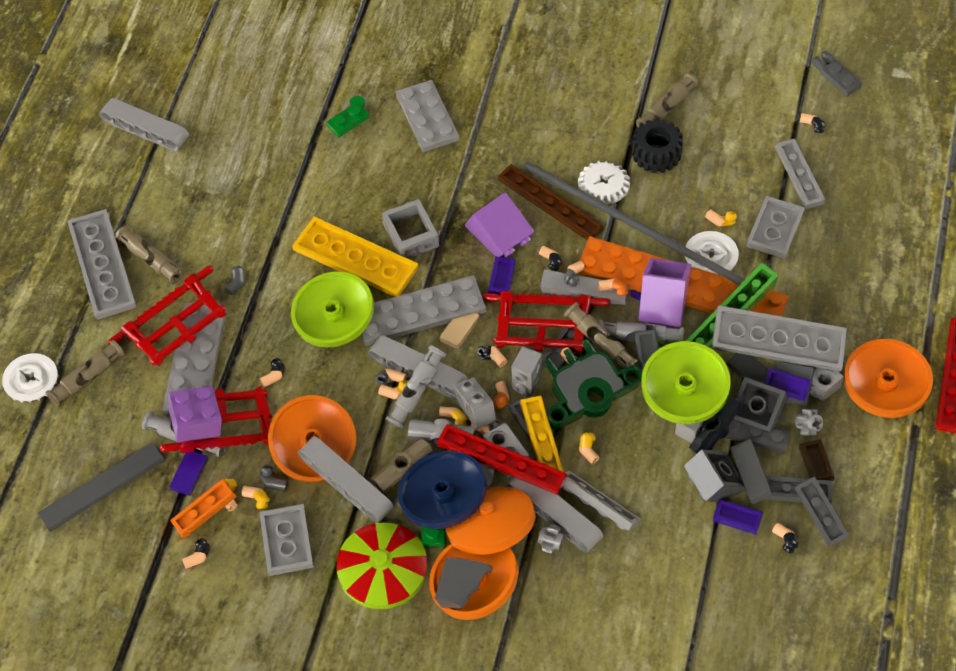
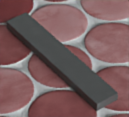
M150 443L38 512V515L49 532L158 466L164 462V458L154 444Z

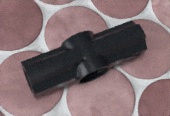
M728 395L722 409L713 417L703 421V428L689 446V449L696 454L702 449L712 450L719 439H723L728 435L729 424L743 404L731 395Z

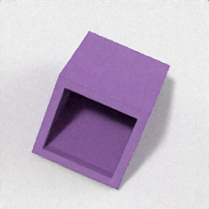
M506 192L474 213L465 224L466 228L497 257L504 255L507 258L516 251L514 247L519 244L522 247L531 241L530 236L534 233L532 227Z
M654 258L649 259L643 274L638 321H644L647 324H663L670 328L681 327L692 264Z

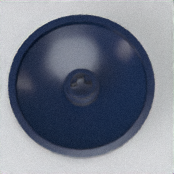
M441 451L420 459L407 470L399 484L398 500L403 513L412 523L427 529L448 528L465 521L476 512L485 498L487 480L481 465L470 455L458 451Z

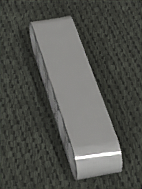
M111 98L99 112L102 120L108 124L173 151H178L189 137L188 131L182 126L114 98Z
M383 335L377 338L368 351V355L372 360L387 368L406 373L410 379L419 362L423 361L426 356ZM439 362L436 367L437 371L427 387L456 399L454 385L468 378L462 372Z
M313 436L298 451V455L307 465L373 522L379 523L393 508V504L385 495L319 438Z
M515 477L507 483V487H513L526 493L533 503L535 513L549 525L553 524L561 527L560 531L562 534H565V538L581 551L588 553L604 537L596 525L560 496Z

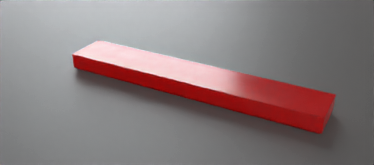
M951 317L935 430L956 434V318Z
M446 424L437 440L438 446L450 451L468 454L481 464L556 495L559 494L567 478V473L449 424Z

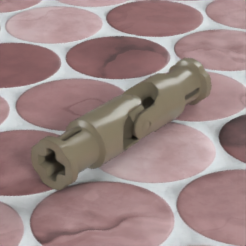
M686 73L684 78L680 82L675 83L665 95L656 101L642 118L636 120L637 127L639 128V125L642 123L646 124L648 120L651 122L654 119L662 121L678 102L683 101L688 96V92L692 88L698 86V79L693 74Z
M122 226L116 232L115 238L118 242L124 243L130 252L141 257L158 274L167 277L171 284H176L181 280L184 274L183 269L173 265L167 256L151 246L140 235H135L131 232L130 227Z
M578 302L570 306L564 316L569 317L577 325V329L592 343L601 347V350L611 361H615L623 369L628 366H634L638 362L637 358H633L625 351V347L618 340L610 337L609 332L590 314L587 315L578 306ZM592 326L601 330L594 338L590 333Z
M112 340L108 347L101 352H96L85 364L80 365L60 380L59 385L51 391L47 390L45 392L47 397L56 407L60 406L62 400L78 392L94 376L110 367V363L116 358L124 356V351ZM77 375L82 377L84 380L76 383Z

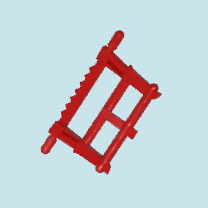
M208 265L198 272L197 275L191 274L184 280V284L181 287L175 288L174 292H169L168 296L162 297V301L156 302V305L144 311L143 315L137 316V320L124 324L120 329L121 332H118L108 340V345H110L112 340L118 344L125 336H128L136 343L135 347L139 348L150 358V364H157L159 367L165 357L188 341L191 344L196 340L194 335L217 318L227 315L225 313L226 307L224 305L219 306L212 297L211 291H206L200 280H203L213 272V267ZM191 290L198 298V300L178 315L170 318L169 322L146 338L139 331L138 328L187 291ZM205 305L211 313L188 329L182 321ZM176 327L182 335L158 352L152 344Z
M506 291L500 292V295L492 293L482 294L483 301H500V315L497 316L498 335L493 339V342L497 345L496 348H503L505 345L534 346L535 351L542 352L544 347L574 348L577 352H582V349H584L582 341L585 335L577 329V325L572 320L511 317L513 303L573 305L575 302H578V306L587 315L591 305L608 307L611 303L607 298L592 299L591 295H579V297L573 298L571 295L557 297L555 294L552 296L548 294L544 296L537 294L534 296L532 293L529 295L525 293L513 295V292ZM509 325L538 327L537 337H508ZM546 327L575 328L574 340L545 339Z
M262 386L255 388L253 391L224 393L223 389L215 390L222 423L259 419L261 433L166 443L160 445V451L173 452L180 450L181 453L194 452V449L201 448L204 451L208 447L212 450L215 447L222 448L226 446L229 448L232 445L237 447L240 444L246 446L249 443L254 445L257 442L268 444V433L273 416L270 413L265 398L268 395L267 390L262 389ZM255 399L257 410L227 413L226 401Z

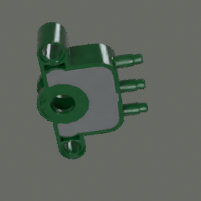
M588 339L582 341L588 354L577 360L570 349L564 350L569 364L559 370L551 358L546 359L547 368L553 376L552 391L559 402L548 411L547 416L550 427L554 430H559L581 419L583 415L590 418H598L605 415L609 411L613 400L615 401L639 387L642 380V370L637 366H628L618 372L610 358L605 353L596 351ZM633 375L637 378V381H630L627 379V376ZM596 393L600 395L602 400L600 402H592L588 399L587 395ZM559 414L563 419L556 421L552 418V415Z

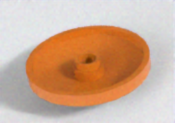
M876 339L860 345L851 353L844 369V384L850 398L866 412L884 418H899L916 412L925 404L933 386V374L926 358L914 347L898 340Z
M307 395L287 402L278 410L270 424L268 446L273 461L283 473L301 482L317 483L326 481L298 455V451L313 436L319 438L349 464L356 446V431L350 415L340 404L327 397Z
M507 486L489 487L482 504L476 512L465 521L446 528V532L451 544L462 552L474 555L497 553L517 544L530 532L535 522L534 506L530 497L519 489Z
M450 544L440 553L431 569L429 578L431 595L440 609L453 618L474 620L485 617L498 610L512 595L518 581V562L511 548L492 554L474 555L462 552ZM446 558L478 561L489 564L493 568L490 574L486 572L478 582L480 587L470 595L469 601L463 608H443L435 599Z

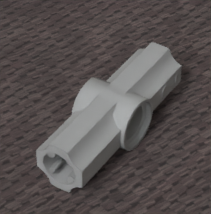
M411 419L408 426V439L419 440L421 438L437 447H441L437 445V440L446 424L475 435L476 430L475 427L454 425L446 419H436L434 422Z

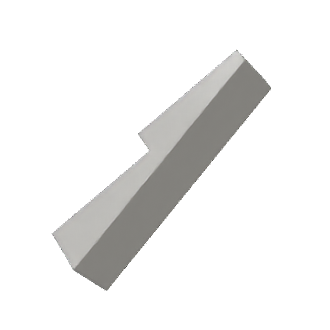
M544 269L540 285L543 296L555 294L557 297L571 295L577 298L579 295H591L592 299L607 298L610 300V304L626 305L628 294L618 296L617 289L599 291L598 281H602L600 279L576 275L579 278V281H577L578 285L571 287L565 283L566 273Z

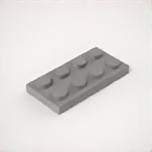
M432 80L396 91V97L422 152L459 141L457 130Z

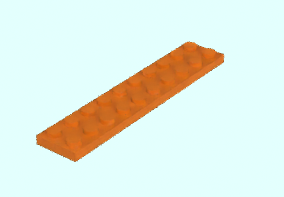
M589 236L580 261L585 265V269L578 274L600 280L617 279L628 284L629 289L641 292L643 274L649 259H668ZM691 267L685 306L712 314L718 305L720 306L739 285L721 275ZM771 290L752 311L782 316L789 295Z

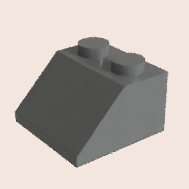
M744 377L736 397L743 406L733 420L771 433L780 419L788 396L786 391Z
M702 449L684 465L689 479L695 483L700 497L705 502H719V499L725 500L746 490L740 472L727 452Z

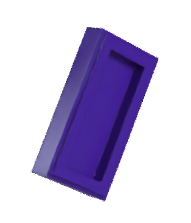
M495 257L488 293L500 295L502 291L510 292L516 259Z
M769 368L764 384L786 391L787 396L805 402L812 381Z
M197 452L185 453L169 486L170 490L191 496L208 461V456Z
M719 499L713 522L756 535L763 512Z

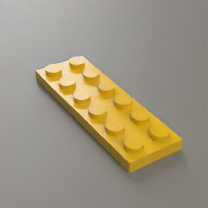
M317 217L311 219L292 245L294 251L339 272L356 275L367 285L394 297L401 295L419 269L418 263Z

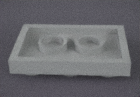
M766 196L746 247L786 259L803 217L805 207Z
M304 504L259 512L268 575L273 576L314 568Z

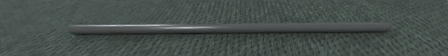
M529 162L524 164V169L737 285H740L745 280Z

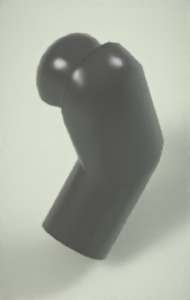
M234 266L231 269L233 281L225 287L230 295H233L246 282L245 270L241 266Z
M271 465L262 466L260 477L264 485L268 488L286 491L288 480L276 478Z

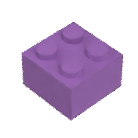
M213 386L169 392L168 408L177 442L220 436L222 420Z

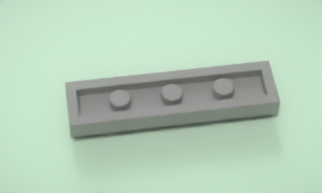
M791 139L776 143L775 149L805 210L824 205L825 198L796 140Z
M570 470L565 472L567 473V478L562 486L565 491L578 496L582 503L591 505L598 510L601 516L612 519L623 530L629 531L638 526L641 519Z

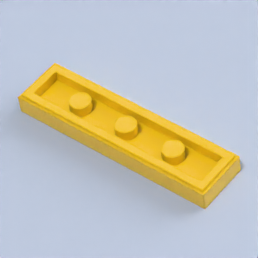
M542 396L520 400L536 461L564 472Z

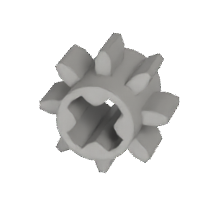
M802 409V413L797 415L795 424L796 428L801 429V435H816V431L821 430L823 419L820 415H817L818 410Z
M550 524V527H543L541 529L538 543L542 544V551L552 554L555 549H561L565 534H562L560 531L561 527Z

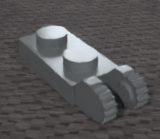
M822 52V59L817 56L812 59L813 66L821 72L820 74L846 97L861 88L862 82L837 60H834L833 55L829 52Z

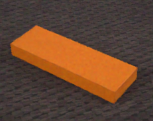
M222 478L170 521L185 539L235 499L237 495L226 480Z

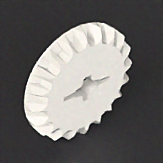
M598 160L597 163H590L588 167H584V170L580 172L578 187L579 190L603 203L612 204L623 199L628 193L630 176H628L627 170L622 168V165L618 166L615 162L608 163L607 160L605 162ZM601 179L608 180V183L601 182Z
M700 232L694 235L686 244L688 249L729 271H732L733 267L737 264L739 256L737 245L729 236L721 232ZM710 252H714L713 258L709 257ZM685 256L687 263L692 264L691 267L715 273Z
M32 353L20 356L13 360L4 371L2 378L4 390L14 401L19 400L22 403L24 401L31 403L32 400L40 401L41 397H47L45 392L47 390L51 391L54 385L57 384V367L49 357L42 354ZM33 375H34L35 380H34V381L30 380V381L28 382L27 379H26V377H30V378H31V377H33Z

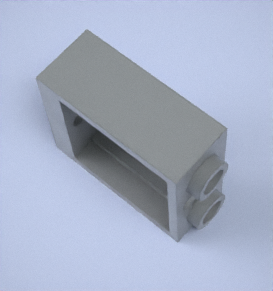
M419 199L407 202L396 208L388 209L382 213L383 225L399 255L408 259L439 247L438 234ZM419 214L428 232L401 241L393 224Z

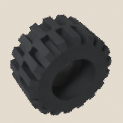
M654 119L652 122L648 120L646 124H640L639 128H636L635 134H633V160L638 162L637 165L640 168L644 167L645 171L652 170V173H656V171L663 173L666 169L670 171L681 160L683 135L678 127H674L672 122L667 123V120L659 121V119ZM658 144L664 147L656 148L652 147L651 145Z

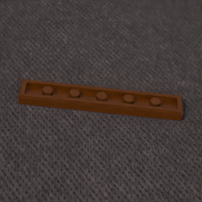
M512 164L498 176V181L587 241L589 236L596 238L604 230L602 224Z

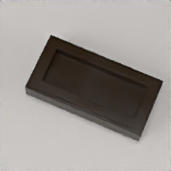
M821 439L800 443L799 449L809 478L815 476L816 480L834 481L835 477Z

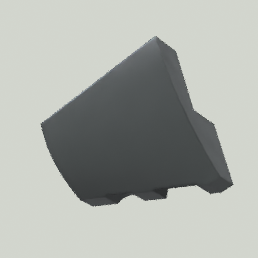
M446 558L435 596L436 601L443 608H463L469 601L470 595L480 587L478 582L486 572L489 574L492 572V566L467 559Z

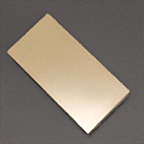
M473 313L452 319L440 336V341L459 349L480 319L479 314Z

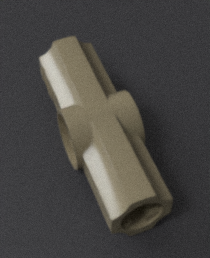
M420 438L404 452L395 454L387 466L370 478L372 484L384 494L402 480L404 474L413 464L433 454V450L425 440ZM402 464L406 465V466L403 467V468L398 467L399 465H402Z

